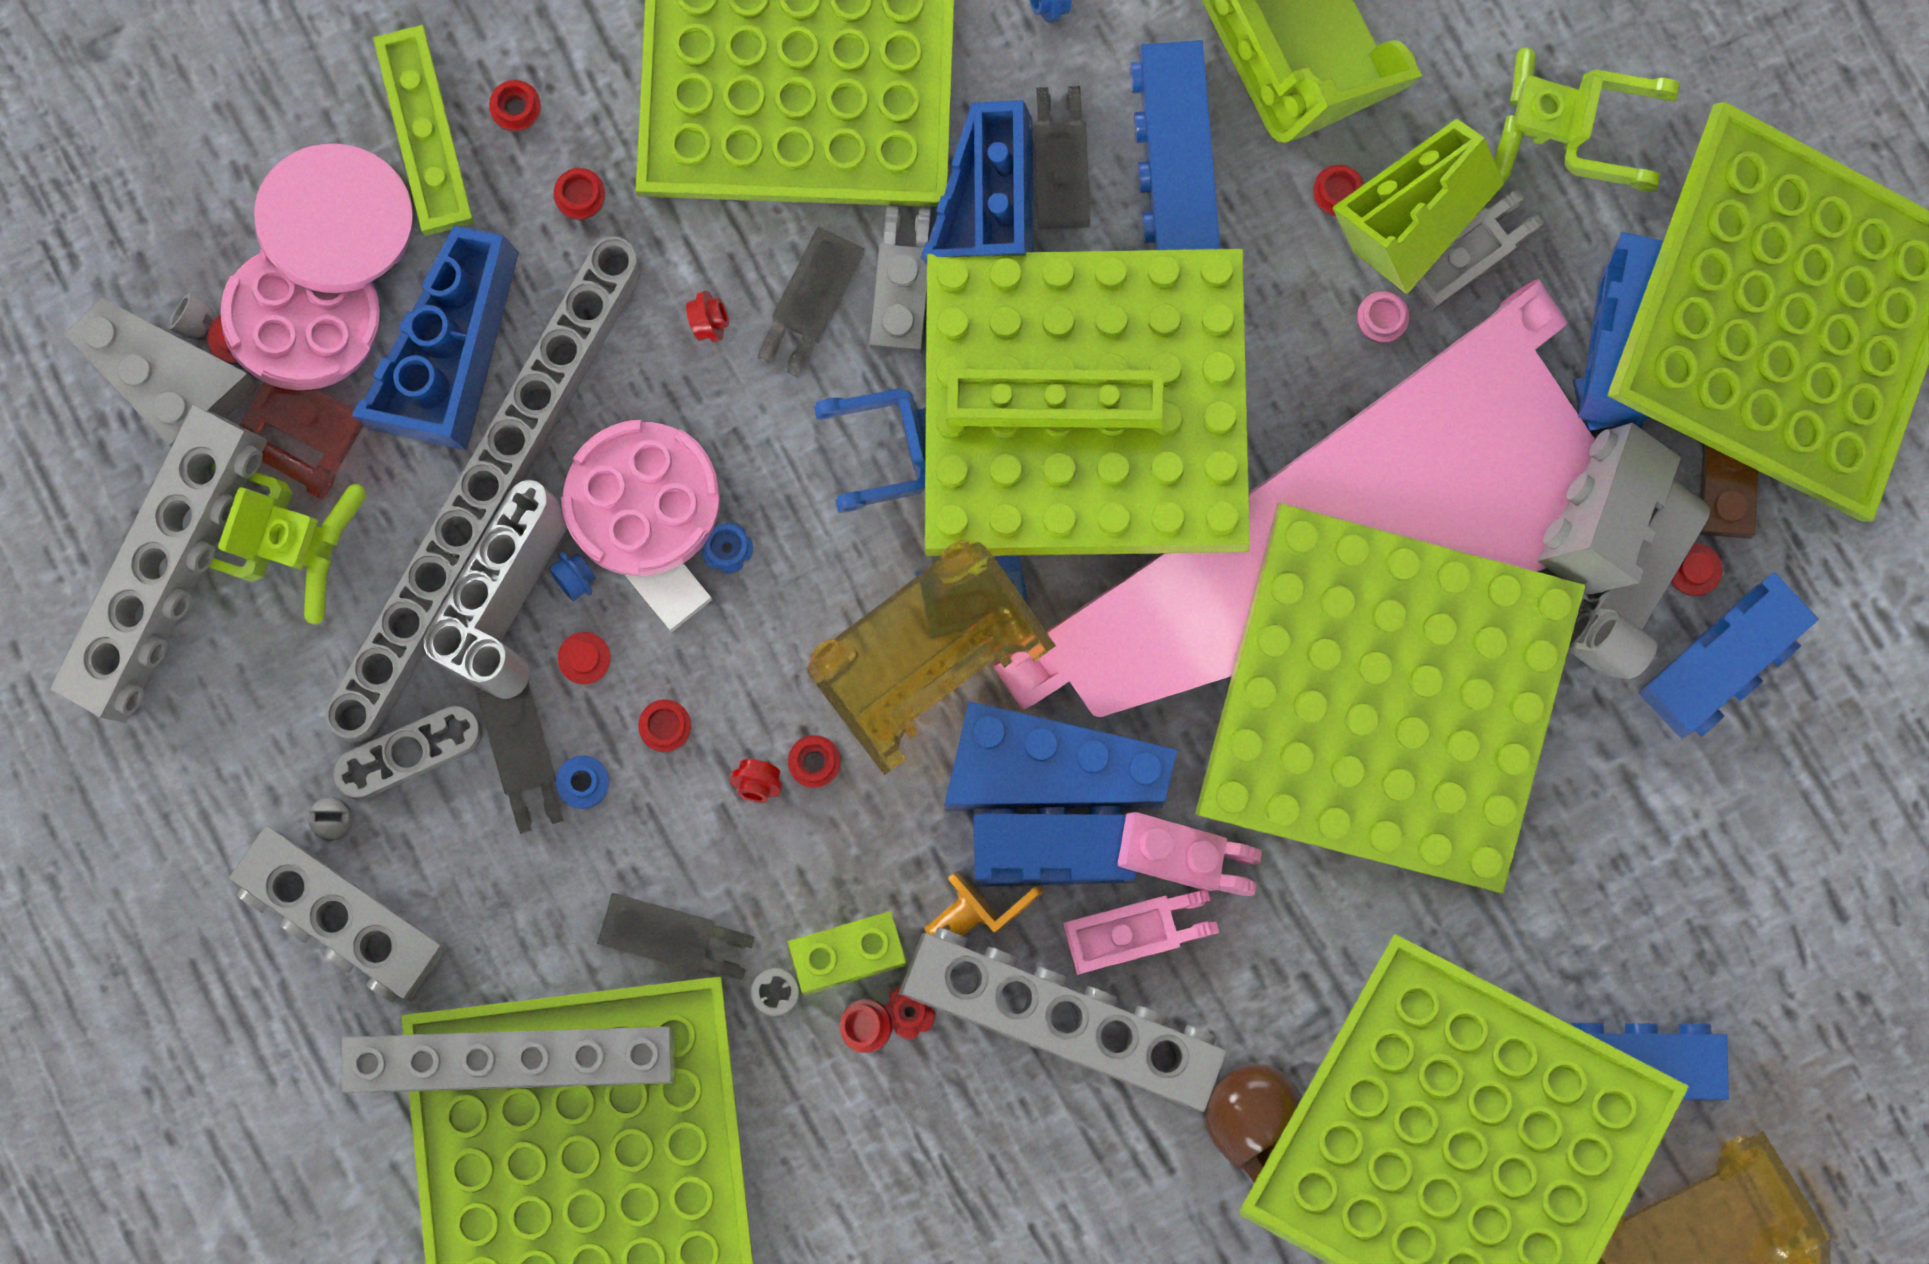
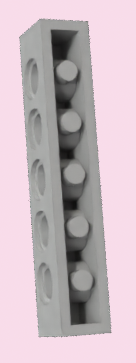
M196 405L192 406L50 688L51 691L100 718L126 723L129 715L136 711L143 699V687L152 669L162 661L166 654L167 640L177 620L184 616L190 606L191 592L200 574L209 567L214 558V546L227 522L237 490L240 487L244 488L248 479L259 469L263 458L262 451L268 440L214 412ZM215 462V474L213 478L209 482H207V470L210 467V465ZM191 509V522L186 529H183V518ZM167 556V570L160 577L159 566L162 560ZM143 604V617L138 624H136V611L139 608V606ZM119 651L120 662L113 672L112 659Z
M937 927L935 935L921 934L898 993L899 995L1190 1109L1205 1112L1227 1053L1226 1050L1214 1046L1217 1036L1186 1025L1184 1033L1175 1031L1164 1026L1166 1016L1138 1005L1134 1014L1114 1007L1117 1000L1116 996L1087 986L1084 994L1064 987L1067 977L1037 966L1034 975L1015 968L1018 958L1000 950L987 947L985 955L964 948L967 942L966 937L949 930ZM961 962L972 965L978 975L976 987L967 994L957 992L950 981L952 969ZM1010 982L1021 984L1028 996L1024 1009L1015 1014L1008 1012L1002 1006L1000 999L1002 989ZM1063 1001L1071 1004L1077 1013V1022L1074 1028L1067 1033L1057 1031L1051 1023L1053 1008ZM1112 1021L1120 1023L1127 1035L1123 1048L1114 1053L1108 1051L1101 1042L1102 1029ZM1161 1041L1169 1042L1176 1052L1174 1065L1165 1072L1157 1070L1151 1061L1152 1049Z
M671 1027L342 1037V1092L345 1093L676 1083L675 1029Z

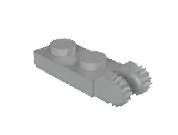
M1519 189L1500 200L1491 208L1487 209L1484 207L1413 287L1431 312L1513 254L1519 245L1545 225L1540 216L1535 215L1526 219L1517 229L1507 235L1497 221L1516 211L1525 200Z
M887 205L883 244H879L869 348L921 354L927 301V266L921 259L925 243L929 242L931 209L919 208L915 221L916 247L896 245L901 214L899 206Z

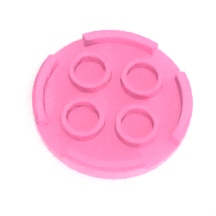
M319 144L300 149L288 155L277 163L264 178L255 201V230L261 249L264 250L270 261L287 275L288 280L314 291L327 293L349 292L365 288L367 283L382 276L394 264L400 262L411 238L412 204L402 179L380 157L351 145Z
M260 249V253L250 258L233 276H230L223 292L221 322L223 335L229 350L246 371L261 381L276 387L290 390H313L335 384L351 375L365 362L378 336L380 308L377 292L372 281L367 283L365 288L341 293L314 291L288 280L287 275L270 261L263 249Z
M641 420L621 422L591 437L573 457L574 461L568 471L563 488V497H561L563 517L571 536L579 548L601 567L629 576L661 574L688 561L703 547L710 537L720 509L718 478L707 453L694 438L683 430H677L659 423L642 422Z

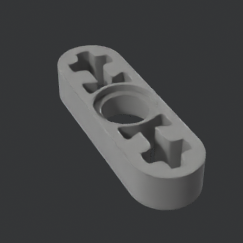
M450 706L343 754L337 760L334 767L333 777L335 784L341 792L351 798L358 800L369 799L472 752L481 740V724L477 717L464 707ZM452 718H456L461 724L469 722L470 729L463 733L465 741L457 744L453 739L449 738L436 743L442 750V753L434 757L432 744L422 731L431 727V734L437 737L450 730L448 721ZM413 738L418 740L422 746L421 760L413 767H400L394 760V748L401 740ZM382 749L383 760L386 766L393 772L391 777L385 779V772L378 769L366 776L368 785L364 788H361L354 782L347 783L346 777L353 773L351 765L354 762L358 761L364 767L373 766L380 762L374 753Z

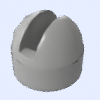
M188 293L174 311L169 323V329L186 338L200 339L206 336L209 330L202 322L212 324L214 321L212 309L202 299Z
M325 797L315 802L308 814V823L315 835L325 840L334 841L341 839L350 831L353 823V814L345 802L334 797ZM317 813H342L341 822H316Z

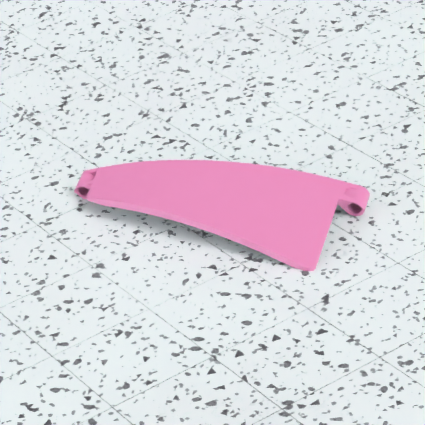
M1539 279L1526 284L1501 302L1499 309L1481 324L1462 336L1340 428L1249 492V552L1161 553L1054 627L1007 652L992 665L993 669L1022 710L1031 707L1070 682L1090 713L1096 717L1107 716L1232 676L1277 503L1536 572L1545 569V566L1537 562L1546 545L1543 543L1544 534L1553 521L1561 517L1569 502L1566 498L1567 491L1572 482L1580 474L1584 473L1592 458L1589 455V450L1595 440L1582 419L1578 418V413L1535 351V349L1566 326L1567 320Z

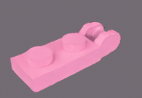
M1133 812L1126 814L1117 866L1201 890H1220L1236 895L1253 896L1256 892V882L1245 877L1221 874L1224 858L1235 860L1237 863L1245 865L1258 864L1261 861L1262 850L1241 843L1227 842L1226 837Z
M1196 891L1167 899L1165 895L1063 923L1076 975L1178 949L1182 943L1218 934L1219 929L1216 921H1204L1192 925L1191 928L1176 931L1171 914L1173 911L1185 908L1190 910L1204 906L1206 902L1211 901L1208 891Z

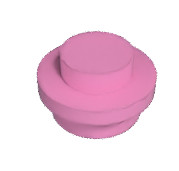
M1388 291L1375 292L1367 296L1360 304L1357 312V324L1361 333L1367 339L1376 343H1390L1400 338L1407 329L1409 310L1406 303L1398 295Z

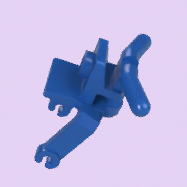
M898 388L846 399L829 398L816 402L814 410L817 420L897 405L901 410L905 436L917 479L838 495V499H835L838 513L858 510L870 504L920 495L925 490L926 407L918 409L912 393Z

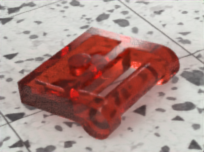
M264 382L239 426L259 436L260 430L264 423L322 453L321 460L314 467L267 442L262 451V462L305 485L307 493L318 499H323L331 489L337 471L364 425L351 416L354 409L317 389L290 390Z

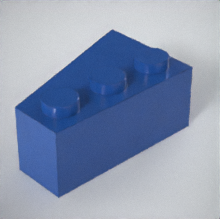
M1024 100L971 103L951 164L953 169L944 196L940 198L936 210L938 215L929 243H925L921 256L926 266L927 254H933L936 257L1026 256V252H1034L1033 118Z
M1625 232L1620 233L1598 284L1578 418L1615 426L1634 423L1639 428H1642L1647 418L1646 415L1608 397L1607 394L1664 240Z
M1774 572L1746 593L1638 693L1681 739L1693 731H1696L1702 737L1725 716L1719 708L1733 696L1739 702L1757 688L1763 682L1757 674L1771 662L1778 667L1801 647L1797 639L1813 626L1819 618Z
M1065 807L1038 808L1037 814H1016L1015 809L984 810V814H973L975 887L1134 883L1136 871L1117 866L1126 815H1122V807H1090V815L1069 814V808Z

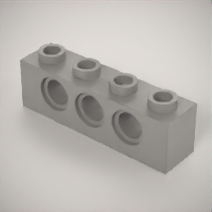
M267 825L229 877L231 881L241 887L236 894L238 898L263 913L267 906L271 907L284 916V919L279 924L280 927L304 943L307 942L310 936H313L328 947L323 954L326 959L348 973L355 965L371 977L366 986L391 1003L394 1002L397 996L412 1001L448 950L447 947L283 834ZM292 874H299L304 881V892L298 900L287 903L281 896L282 882ZM343 904L348 912V921L343 929L330 933L324 925L325 912L332 905ZM385 933L392 943L391 953L384 961L373 963L367 954L368 942L373 936Z

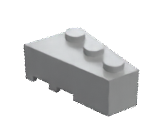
M103 298L64 333L70 342L171 447L193 405L226 418L259 388L258 384L246 372Z
M1634 423L1610 430L1606 429L1597 436L1589 450V455L1592 458L1584 473L1580 474L1572 482L1567 491L1566 498L1569 500L1561 517L1553 521L1543 537V543L1546 545L1537 562L1562 579L1584 584L1583 594L1585 595L1640 583L1644 570L1637 566L1636 562L1642 545L1646 548L1651 546L1656 535V531L1649 527L1654 507L1659 510L1665 507L1681 459L1679 455Z

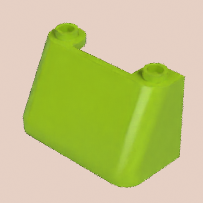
M1202 0L1267 131L1278 142L1287 143L1311 134L1409 88L1423 76L1416 64L1414 55L1402 42L1389 40L1378 46L1376 45L1354 0Z

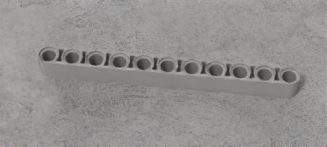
M616 236L606 237L598 241L590 251L330 700L326 710V721L330 729L345 741L353 744H364L374 739L381 730L426 652L424 649V636L428 627L506 495L513 486L525 480L637 286L641 276L640 264L632 245L625 239ZM613 256H622L629 260L626 270L619 275L611 276L602 271L606 260ZM588 300H596L603 304L602 312L597 318L582 320L577 317L578 307ZM569 344L577 348L576 357L572 362L566 365H557L551 362V355L557 347ZM536 389H545L551 392L550 402L545 408L530 410L525 407V401L530 392ZM517 433L525 437L524 447L519 453L507 456L499 452L500 443L505 436ZM487 478L498 481L499 488L497 494L488 501L474 499L473 491L479 481ZM460 523L472 526L473 533L471 539L466 544L458 547L448 545L447 536L453 526ZM436 568L445 570L446 581L441 589L429 593L422 590L421 581L427 571ZM406 614L418 615L420 622L418 631L409 638L397 637L395 625L399 618ZM378 660H391L393 672L388 681L382 684H372L368 674L370 667ZM353 705L364 706L366 710L364 724L356 730H345L342 725L344 712Z

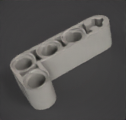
M1674 479L1665 507L1661 510L1654 507L1649 527L1656 531V535L1651 546L1646 548L1642 545L1636 562V565L1644 570L1640 583L1591 595L1583 594L1568 649L1570 653L1604 676L1632 679L1640 675L1649 666L1656 654L1657 642L1643 632L1642 629L1706 524L1710 515L1708 503Z
M533 480L521 481L508 492L424 636V649L432 660L463 680L501 699L513 698L520 694L529 680V666L526 660L501 643L567 530L561 500L539 482ZM499 664L498 669L493 673L494 668Z

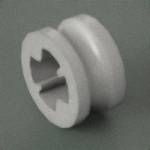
M770 968L761 972L755 978L751 987V997L754 1005L762 1013L770 1017H781L789 1014L796 1007L800 999V988L797 980L789 972L780 968ZM774 978H782L787 981L783 988L787 989L790 987L791 989L789 1000H780L777 1008L766 1006L765 1003L768 1001V998L766 996L761 998L762 986H770L774 982Z

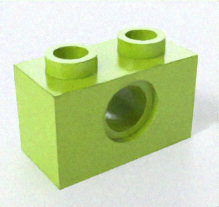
M891 911L787 941L804 996L907 966Z

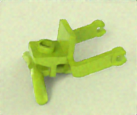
M1529 47L1519 49L1515 56L1513 87L1509 101L1512 106L1516 107L1515 114L1506 116L1503 132L1494 156V161L1503 182L1505 183L1510 177L1523 136L1533 137L1532 142L1537 144H1543L1549 139L1563 142V149H1567L1564 166L1575 176L1630 185L1637 190L1645 192H1657L1660 181V173L1582 159L1577 155L1580 144L1587 141L1591 136L1601 89L1674 102L1678 98L1680 82L1668 78L1649 79L1594 69L1583 74L1580 88L1575 89L1535 77V52Z
M215 462L210 465L209 469L216 471ZM256 472L248 481L269 488V496L240 487L237 490L218 545L221 551L245 558L247 561L244 566L239 567L213 558L209 568L253 582L264 578L269 560L301 571L303 566H306L304 618L310 624H319L325 618L327 574L332 562L329 559L333 547L338 545L341 533L365 501L366 490L359 484L350 485L320 527L317 526L319 522L317 519L287 510L293 493L286 482Z

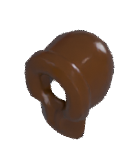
M1246 1064L1230 1071L1215 1085L1205 1109V1126L1213 1143L1222 1155L1238 1168L1244 1169L1255 1183L1298 1107L1301 1098L1293 1083L1283 1072L1267 1064Z

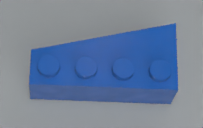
M453 226L422 284L424 290L412 312L407 311L398 328L401 332L387 358L382 357L373 374L375 380L364 401L360 399L351 415L369 430L467 451L519 252L503 235Z
M969 701L944 804L945 811L1047 807L1090 808L1096 806L1162 808L1166 801L1177 749Z

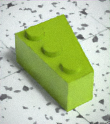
M1456 118L1332 208L1353 253L1404 293L1408 294L1499 191L1504 182L1485 137Z

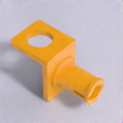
M961 871L952 873L948 880L958 890L957 895L959 898L930 924H926L924 929L926 933L935 935L937 927L945 929L950 926L949 931L964 936L981 922L984 925L987 924L995 933L1002 930L1046 890L1042 885L1035 886L1000 917Z

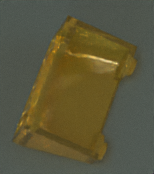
M963 540L950 545L943 552L941 559L836 638L820 643L811 653L807 672L881 772L886 775L906 760L899 749L900 741L905 733L910 739L919 733L912 724V721L995 658L1004 668L1013 662L1009 654L1015 652H1026L1035 662L1056 645L992 553L978 541L967 542Z
M1761 1131L1751 1137L1740 1135L1725 1143L1720 1149L1721 1156L1716 1163V1172L1625 1217H1621L1598 1264H1831V1237L1764 1131Z

